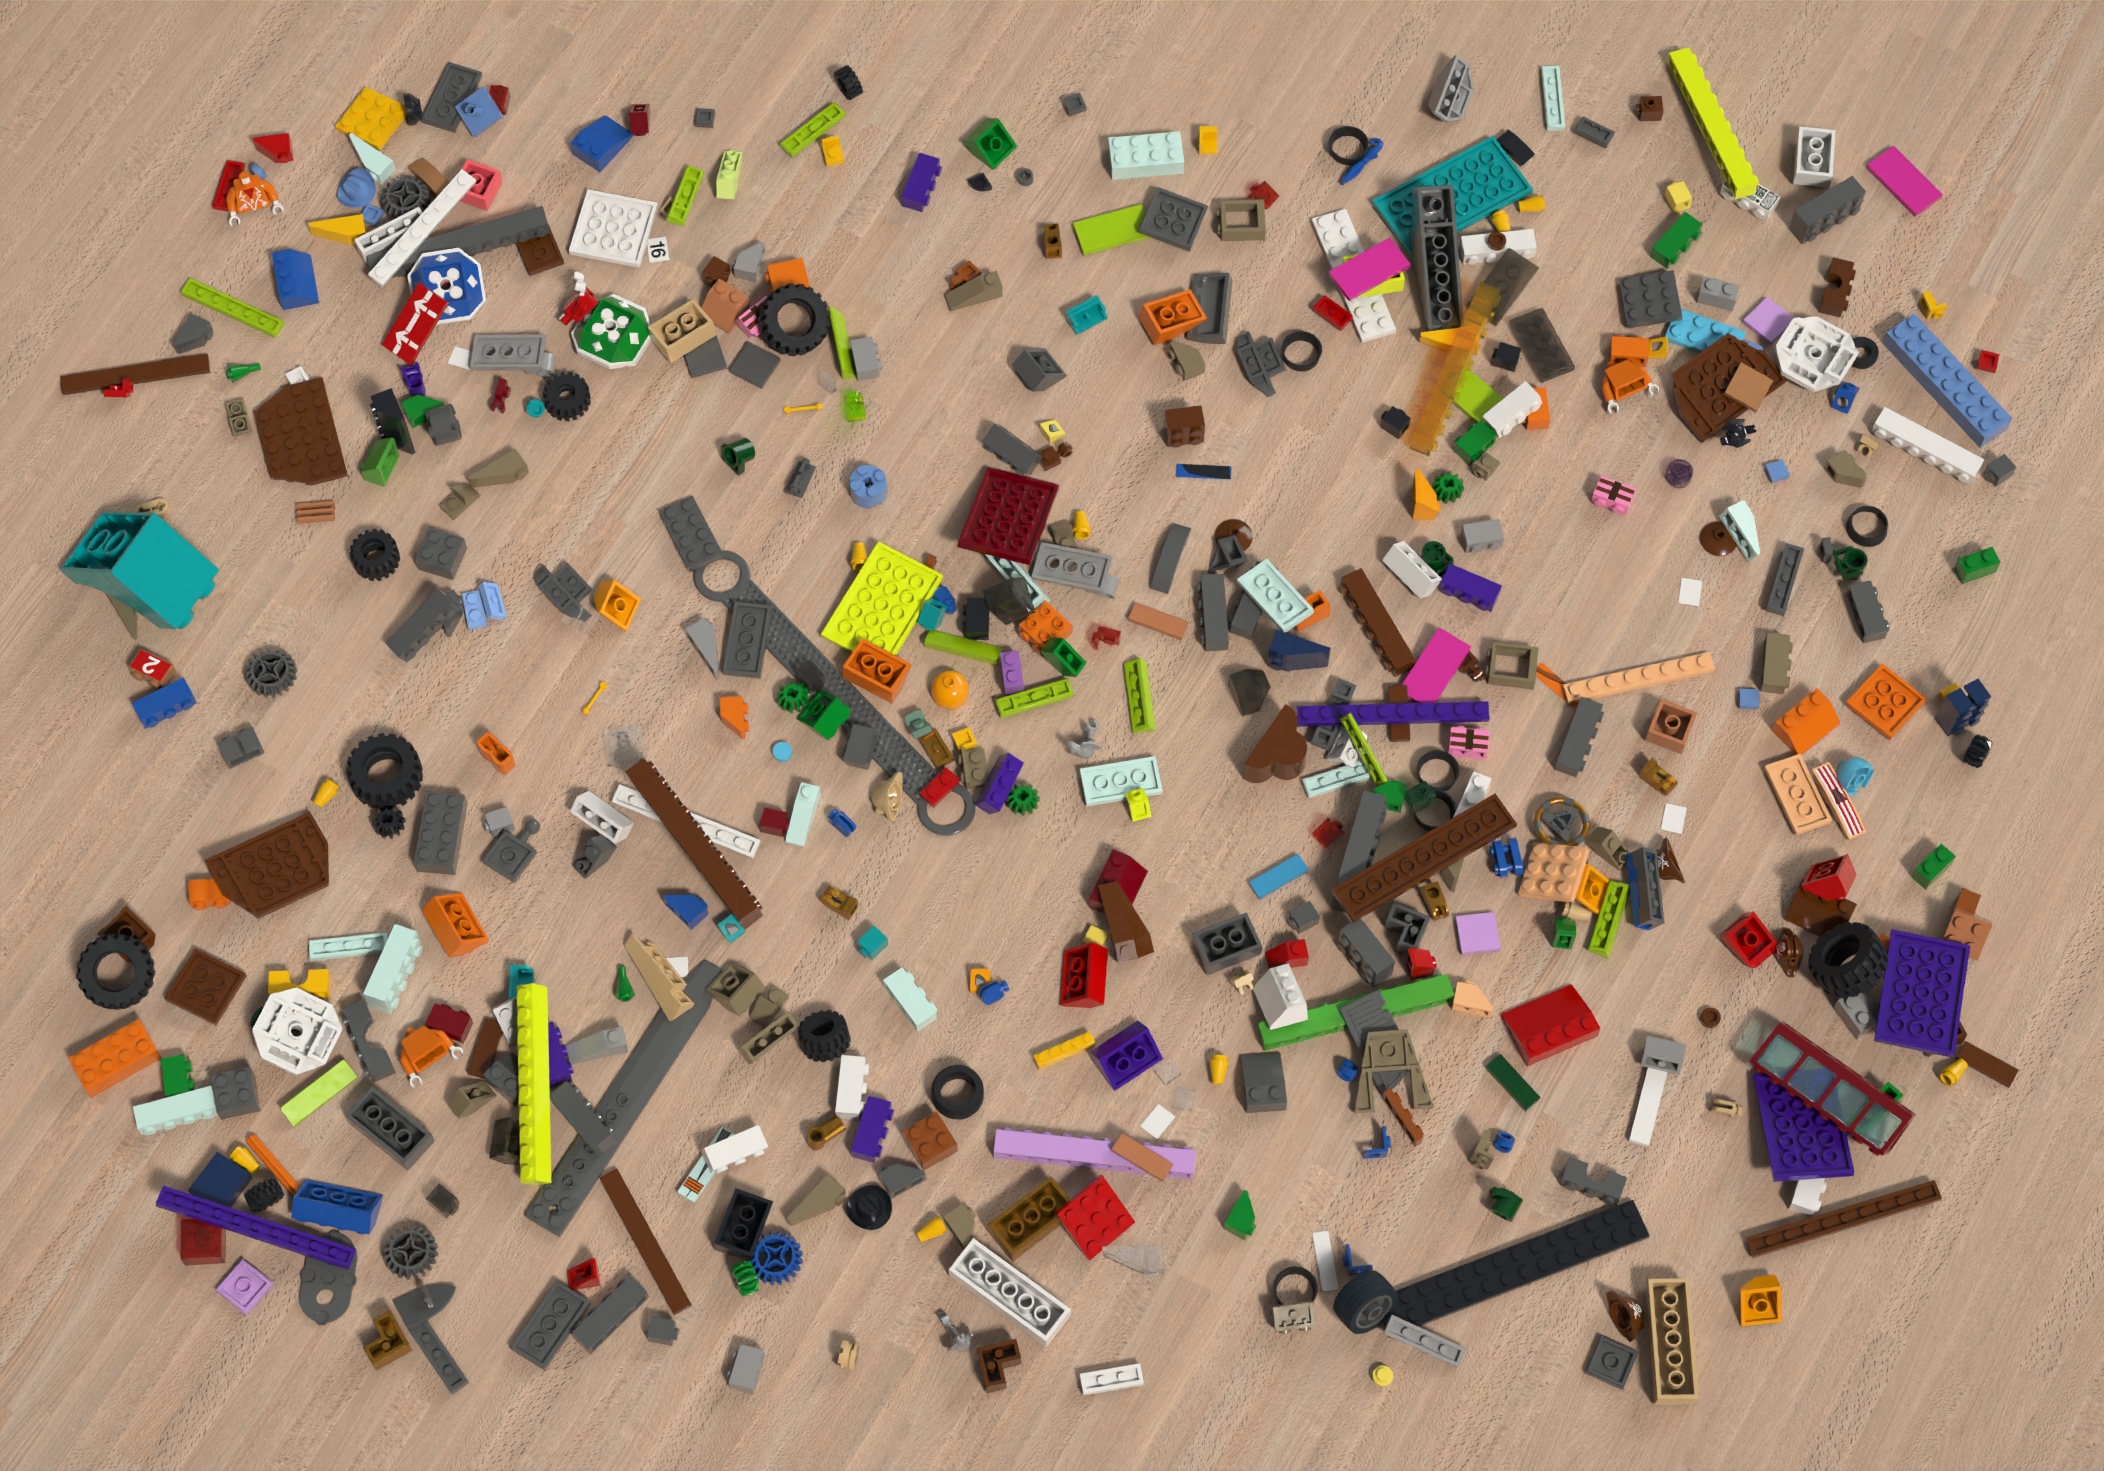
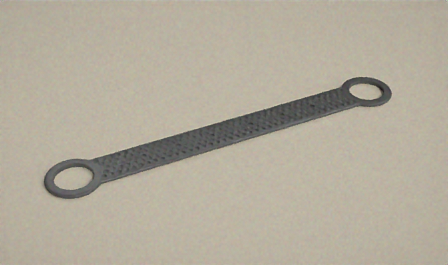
M722 550L724 558L720 560L732 561L741 571V580L731 591L724 593L714 592L704 584L703 573L708 565L694 571V583L697 590L709 600L722 602L732 613L734 602L772 605L773 610L766 649L799 683L804 684V688H807L813 697L821 689L837 697L852 710L848 719L840 725L847 733L849 729H852L853 724L876 729L879 735L872 759L890 777L896 772L902 773V790L918 805L920 821L929 831L938 835L950 836L962 832L971 824L976 811L975 801L971 793L960 784L951 792L960 795L966 803L967 809L963 819L952 826H941L930 819L927 813L928 803L920 797L919 793L939 773L850 681L843 678V674L750 579L749 566L740 555Z

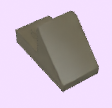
M468 483L451 487L453 494L440 505L441 510L453 520L481 496Z
M1068 520L1049 525L1056 545L1078 549L1073 536V527Z
M772 985L764 997L760 995L750 1018L764 1028L767 1027L789 999V995Z

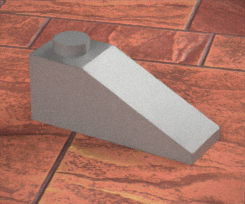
M704 617L685 628L686 635L717 680L720 678L715 636L717 630L713 623H708Z
M623 1026L603 1030L566 1045L571 1065L628 1053Z

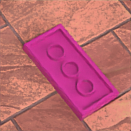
M1895 146L1889 148L1866 166L1914 217L1942 198L1943 194Z
M1389 237L1330 270L1329 276L1350 302L1410 268L1411 264Z
M1439 627L1402 683V685H1407L1408 697L1417 703H1436L1472 647Z

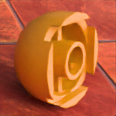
M944 671L934 678L931 685V696L939 707L954 710L961 707L967 701L969 686L961 673Z

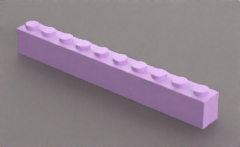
M1011 1128L996 1129L994 1158L1150 1175L1113 1153L1111 1149L1116 1142H1112L1108 1138L1093 1140L1088 1136L1074 1138L1069 1134L1056 1136L1050 1132L1037 1134L1030 1130L1018 1132L1013 1131ZM1140 1143L1173 1163V1167L1166 1177L1193 1179L1196 1150H1192L1189 1147L1177 1149L1172 1148L1170 1145H1160L1158 1147L1152 1146L1150 1143Z

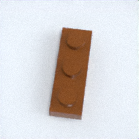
M1391 1088L1383 1093V1100L1414 1147L1418 1146L1423 1140L1424 1134L1419 1125L1414 1124L1410 1111L1407 1108L1404 1109L1398 1093H1394Z

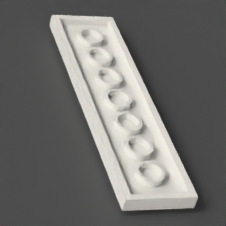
M1346 209L1312 218V225L1331 270L1342 264L1343 257L1358 255L1364 252ZM1340 290L1348 312L1353 315L1352 322L1361 343L1396 333V327L1382 294L1355 298L1349 302Z

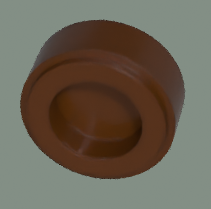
M1500 232L1491 233L1488 237L1489 248L1494 251L1504 249L1506 245L1505 235Z
M1706 1008L1700 1016V1021L1706 1028L1717 1027L1721 1020V1015L1715 1008Z

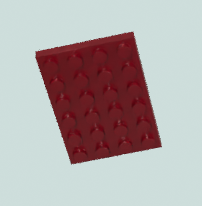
M987 467L958 540L957 547L1031 565L1059 491V485Z

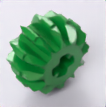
M1451 471L1448 472V475L1442 472L1440 477H1435L1432 488L1439 501L1445 499L1447 504L1449 500L1454 503L1456 498H1461L1464 486L1463 480L1458 479V473L1452 476Z
M794 680L791 685L787 681L786 687L780 686L781 692H777V698H779L778 705H782L784 711L789 709V712L792 714L794 709L800 712V707L806 708V702H809V692L807 688H804L803 683L797 685V682Z
M1022 783L1021 787L1015 784L1014 790H1010V796L1007 797L1009 809H1014L1015 814L1021 811L1022 816L1025 815L1026 811L1032 814V809H1037V803L1040 801V797L1037 796V789L1032 790L1031 784L1025 787V783Z
M741 1261L732 1266V1276L742 1296H749L759 1291V1280L750 1261Z

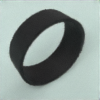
M1352 126L1338 128L1331 134L1329 139L1331 156L1335 161L1343 165H1354L1361 161L1369 146L1366 134ZM1352 136L1362 142L1364 152L1356 158L1347 159L1338 156L1333 151L1332 146L1338 138Z
M1294 332L1288 335L1282 344L1284 362L1295 371H1308L1314 368L1322 354V345L1319 339L1309 332ZM1306 341L1316 348L1318 358L1308 365H1296L1286 358L1285 350L1293 342Z
M1862 506L1856 509L1847 520V534L1853 542L1860 546H1876L1887 535V517L1876 507ZM1860 512L1874 513L1884 522L1885 530L1881 535L1874 538L1861 536L1853 527V516Z
M1434 750L1424 754L1417 765L1419 782L1426 790L1439 789L1444 792L1449 790L1459 776L1458 762L1451 754L1445 751ZM1433 759L1446 761L1453 768L1454 781L1445 787H1432L1425 783L1420 776L1422 766L1427 761Z
M1427 789L1421 792L1413 803V813L1417 824L1428 831L1438 826L1426 825L1417 817L1416 808L1422 800L1431 797L1441 799L1450 809V819L1455 814L1453 799L1449 794L1439 789Z
M1297 1266L1288 1267L1276 1276L1273 1290L1276 1300L1280 1305H1283V1303L1277 1297V1286L1284 1277L1291 1274H1298L1309 1280L1313 1288L1311 1301L1315 1300L1318 1293V1284L1314 1275L1307 1269Z

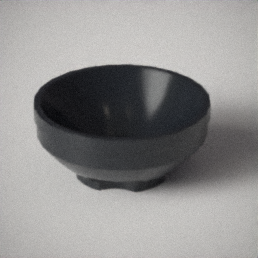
M405 93L403 94L410 126H413L423 116L420 99H417L414 95Z

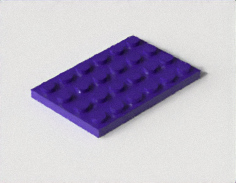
M1891 930L1887 951L1888 963L1886 971H1884L1874 1035L1875 1042L1951 1058L1954 1057L1970 945Z
M1829 1069L1796 1071L1789 1082L1818 1101L1835 1078L1834 1073ZM1776 1072V1073H1778V1074L1781 1075L1783 1078H1785V1076H1786L1789 1072ZM1766 1073L1753 1074V1083L1773 1182L1854 1176V1167L1846 1132L1844 1133L1836 1128V1123L1831 1119L1827 1121L1818 1114L1819 1111L1814 1107L1810 1109L1802 1103L1803 1100L1797 1095L1793 1097L1788 1094L1783 1085L1780 1084L1778 1086L1769 1080L1770 1076ZM1835 1087L1822 1105L1843 1119L1837 1087Z

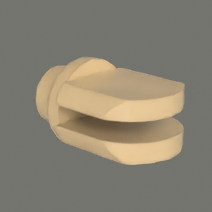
M1713 1099L1712 1104L1719 1107H1712L1711 1112L1730 1116L1733 1119L1734 1114H1737V1117H1741L1743 1106H1736L1737 1101L1730 1102Z

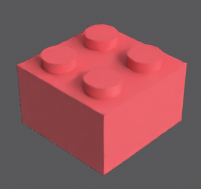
M466 160L462 169L476 179V183L460 202L488 211L503 183L499 170Z

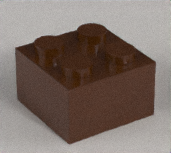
M1201 405L1165 410L1164 432L1167 447L1177 448L1182 445H1198L1204 442L1205 422Z

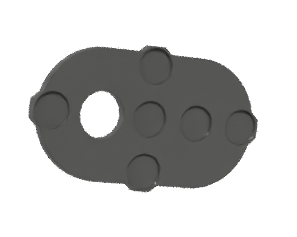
M332 1231L330 1234L320 1237L356 1249L354 1244L340 1232ZM357 1251L349 1270L306 1257L305 1268L301 1272L300 1277L302 1280L300 1305L305 1315L315 1321L317 1325H326L329 1322H333L347 1311L351 1301L353 1286L356 1285L357 1281L355 1276L358 1259ZM322 1290H331L334 1294L333 1302L327 1306L317 1303V1295Z

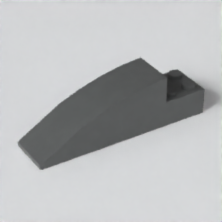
M1453 185L1417 187L1412 189L1415 226L1409 228L1416 284L1427 332L1464 327Z

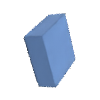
M367 204L362 212L365 223L377 227L384 214V210Z
M1783 460L1765 465V470L1771 483L1790 477Z
M1739 689V709H1759V689Z

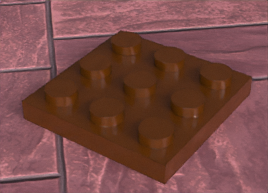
M194 949L164 999L217 1026L247 975Z

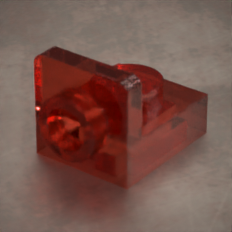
M1266 181L1260 184L1256 182L1249 189L1251 192L1247 196L1249 199L1252 197L1256 200L1264 199L1265 209H1268L1279 197Z
M1099 626L1098 631L1093 633L1091 643H1094V650H1098L1100 641L1107 645H1119L1121 631Z
M1327 818L1312 835L1324 848H1327L1339 835H1343L1345 831L1342 829L1344 827L1338 819Z

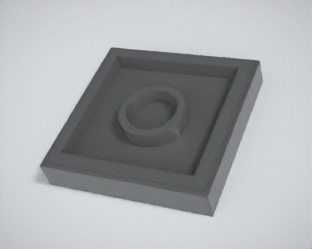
M717 335L684 355L691 378L727 369Z
M748 342L731 367L730 373L762 389L781 359Z
M1600 1336L1585 1374L1623 1390L1639 1352Z

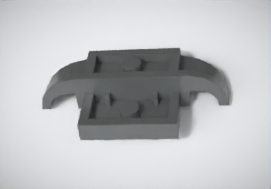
M1250 331L1239 337L1237 352L1251 383L1264 392L1267 397L1276 394L1270 378L1286 371V368L1272 337L1255 344Z
M566 563L555 575L544 564L536 571L538 588L563 614L584 622L592 616L580 602L593 589L569 563Z

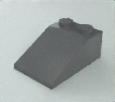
M1281 1054L1241 1055L1246 1113L1286 1110L1287 1096Z

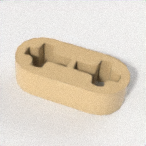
M156 499L136 506L133 512H152L163 518L169 514L170 507L165 499ZM160 505L163 506V510H162V511H159V506H160Z

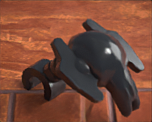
M1745 419L1730 420L1728 425L1722 428L1723 431L1728 430L1726 436L1719 438L1721 446L1728 445L1739 448L1751 441V439H1745L1746 435L1757 431L1754 429L1755 425L1743 427L1741 423L1745 422Z

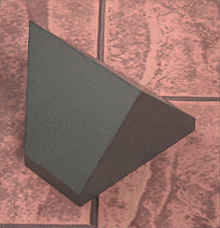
M1236 535L1218 540L1208 573L1247 562V557Z

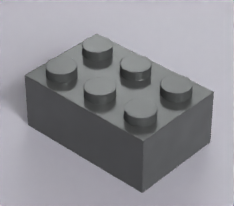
M1247 912L1192 933V943L1207 975L1254 958L1262 953V944Z
M1362 919L1354 923L1350 922L1340 929L1338 947L1343 954L1349 956L1352 966L1361 971L1362 978L1367 984H1371L1374 988L1393 975L1395 960Z

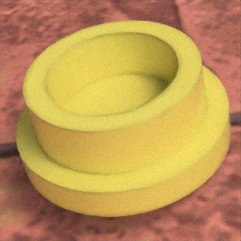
M1378 1366L1373 1371V1380L1379 1386H1387L1393 1380V1372L1387 1366Z

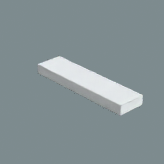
M1647 1068L1629 1142L1645 1147L1649 1146L1667 1072Z

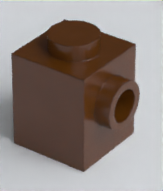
M1662 96L1640 97L1639 104H1636V115H1639L1640 122L1661 121L1664 111Z
M715 256L702 271L703 281L709 287H713L718 279L727 283L731 274L730 265Z

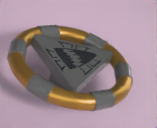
M1553 797L1544 801L1537 808L1534 815L1533 824L1535 832L1540 840L1547 845L1578 846L1589 833L1590 820L1587 811L1579 802L1568 797ZM1555 804H1564L1574 808L1543 814L1544 811ZM1579 812L1583 823L1582 831L1572 841L1568 842L1577 813ZM1541 818L1564 842L1550 839L1545 835L1541 825Z

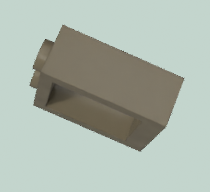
M1264 199L1220 201V208H1217V219H1220V223L1217 224L1218 234H1221V241L1265 240ZM1256 211L1257 227L1226 228V212Z
M1493 642L1492 649L1488 648L1487 660H1490V666L1486 665L1485 677H1488V684L1533 690L1536 681L1539 647ZM1496 655L1529 659L1527 678L1494 674Z

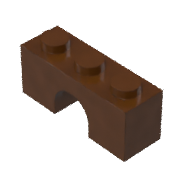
M1832 258L1826 282L1835 284L1838 289L1825 288L1819 313L1841 317L1842 312L1847 310L1849 301L1846 300V296L1851 294L1853 285L1849 284L1850 280H1854L1856 270L1853 269L1854 262Z

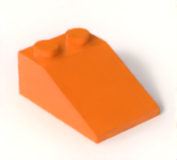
M1191 289L1143 304L1138 315L1154 345L1171 341L1207 320Z

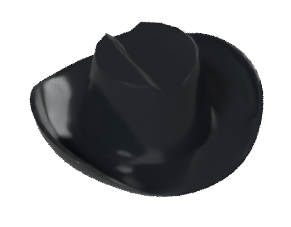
M876 1185L864 1186L853 1192L846 1204V1212L849 1219L856 1226L866 1230H876L884 1226L890 1219L892 1201L889 1194L883 1188Z

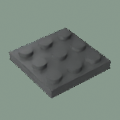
M1157 187L1139 233L1190 252L1208 206Z
M1674 270L1619 279L1627 329L1682 320Z

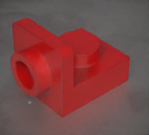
M124 378L122 380V389L121 385H110V388L104 389V397H130L131 393H133V382H131L130 378Z

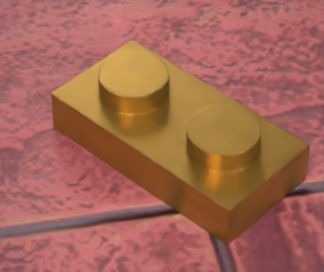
M933 728L931 733L919 737L921 744L937 770L954 761L953 755L936 728Z

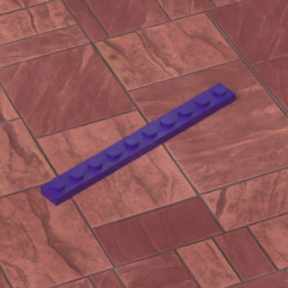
M1488 701L1297 706V727L1343 726L1340 718L1350 712L1358 725L1489 722L1490 719Z
M163 1186L156 1201V1207L349 1270L356 1253L354 1248L170 1187Z

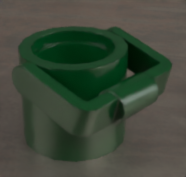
M744 437L730 444L724 443L721 446L722 460L738 476L745 472V463L753 460L755 457V448L752 442Z
M1431 541L1423 546L1420 558L1439 577L1446 573L1449 564L1454 565L1453 557L1446 552L1445 547L1441 543Z
M1849 546L1834 552V564L1842 579L1856 580L1863 575L1868 562L1864 551ZM1844 554L1843 559L1841 561L1838 555Z
M1491 1188L1489 1196L1494 1200L1489 1210L1498 1217L1512 1222L1523 1199L1507 1189Z

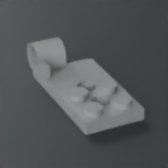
M546 334L475 335L470 368L472 371L525 370L527 374H537L540 377L548 378L554 374L556 357L551 353L544 352ZM490 350H495L493 355H487ZM507 350H513L511 355H504Z
M1041 542L1032 573L1034 580L1083 589L1089 593L1098 594L1110 599L1115 598L1119 583L1118 578L1108 575L1113 556ZM1053 560H1059L1060 563L1057 568L1050 567ZM1070 564H1077V569L1074 572L1068 571Z

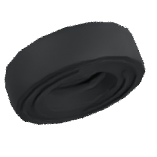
M1867 337L1852 339L1855 348L1862 347L1869 352V356L1866 358L1857 357L1852 366L1858 369H1867L1875 364L1879 355L1876 343Z

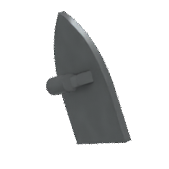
M447 1284L423 1286L394 1300L393 1303L406 1327L410 1329L442 1311L452 1299L456 1286Z

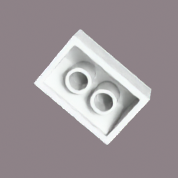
M1289 963L1270 968L1253 986V992L1270 1030L1308 1020L1306 1001Z

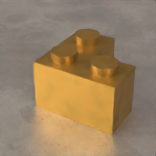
M391 1310L372 1320L381 1338L363 1347L376 1371L412 1351Z

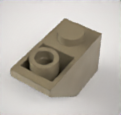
M1175 341L1170 342L1168 355L1171 360L1175 361L1176 371L1179 375H1182L1184 380L1205 373V362L1198 349Z
M1845 449L1826 460L1824 470L1835 483L1859 488L1864 486L1867 479L1865 471L1858 467L1854 457L1848 454Z
M1597 826L1586 841L1595 854L1617 870H1621L1627 863L1626 854L1629 852L1613 830Z

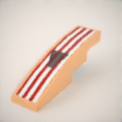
M1826 762L1811 769L1826 805H1829L1835 821L1840 823L1846 840L1865 833L1866 830L1848 793L1839 783L1830 763Z

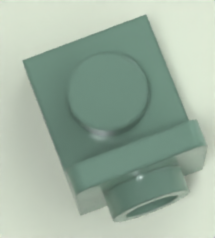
M920 708L903 715L908 731L914 739L932 732L931 726L925 720Z

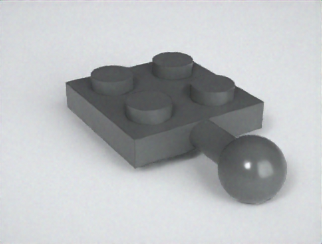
M535 819L528 820L525 823V831L519 839L504 831L482 860L483 864L515 883L537 854V851L525 842L531 834L539 832L540 823Z

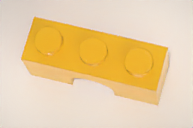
M328 969L308 970L306 982L301 985L292 984V976L289 971H269L268 995L297 987L321 1000H325V998H331V974Z

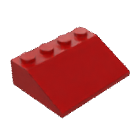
M1572 984L1501 1014L1526 1066L1593 1039L1599 1035L1601 1029L1592 1011Z

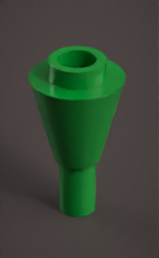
M259 363L252 365H228V369L225 371L228 380H232L234 383L251 372L261 370Z
M620 966L618 967L619 979L615 997L622 1002H628L635 996V993L627 978L626 967Z

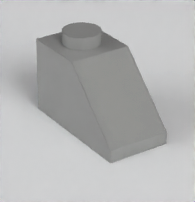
M759 242L738 254L737 260L734 259L732 263L735 278L752 282L757 281L766 253L765 242Z

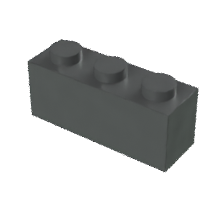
M994 424L982 441L987 445L986 449L993 454L998 453L1003 462L1008 465L1010 463L1014 465V470L1021 475H1031L1043 458L1041 454L999 424Z
M1871 580L1849 585L1846 595L1863 643L1885 639L1889 631V623L1884 619V610L1882 604L1878 602L1876 587H1873Z

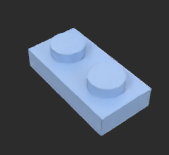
M482 582L479 585L487 618L505 619L507 615L498 584Z
M480 590L462 593L468 629L487 627Z

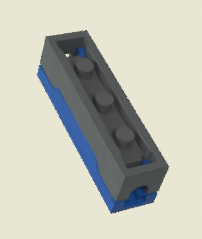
M1642 847L1626 854L1634 927L1648 931L1664 924L1665 921L1657 851Z

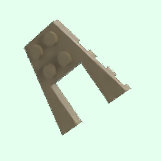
M1407 1029L1367 1032L1354 1114L1375 1112L1372 1072L1410 1069L1413 1109L1434 1108Z

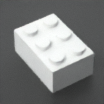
M1799 126L1795 144L1793 184L1829 188L1833 177L1836 130Z

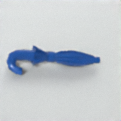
M1373 138L1368 141L1370 145L1376 143V145L1372 149L1369 148L1366 155L1361 161L1351 166L1340 182L1341 185L1355 178L1370 160L1378 157L1377 153L1383 147L1381 139Z

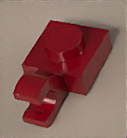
M499 379L495 398L491 403L493 412L497 406H501L500 411L502 414L506 410L504 402L506 398H509L511 392L506 379Z

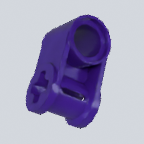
M415 362V365L405 368L403 366L400 367L411 397L416 395L424 396L426 389L419 363Z

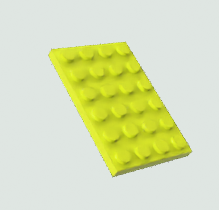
M878 541L821 633V637L851 653L863 638L896 656L917 623L924 603L933 597L934 592L944 579V575Z

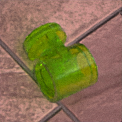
M857 391L847 393L844 398L848 422L866 420L862 393Z

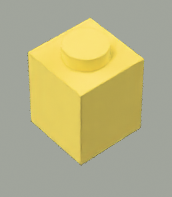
M1684 181L1674 182L1667 186L1665 198L1673 213L1690 208L1693 198Z

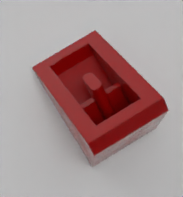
M596 1258L587 1260L567 1270L568 1285L571 1290L601 1286L599 1266Z

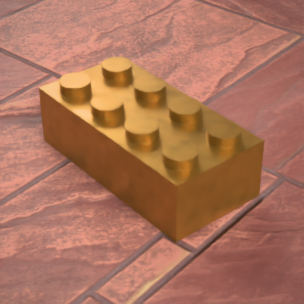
M1050 1176L988 1223V1232L1013 1262L1062 1225L1054 1212L1070 1199Z

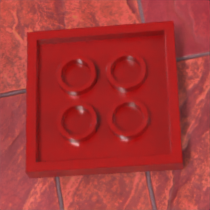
M1102 1175L1096 1177L1054 1212L1088 1260L1093 1259L1135 1223Z

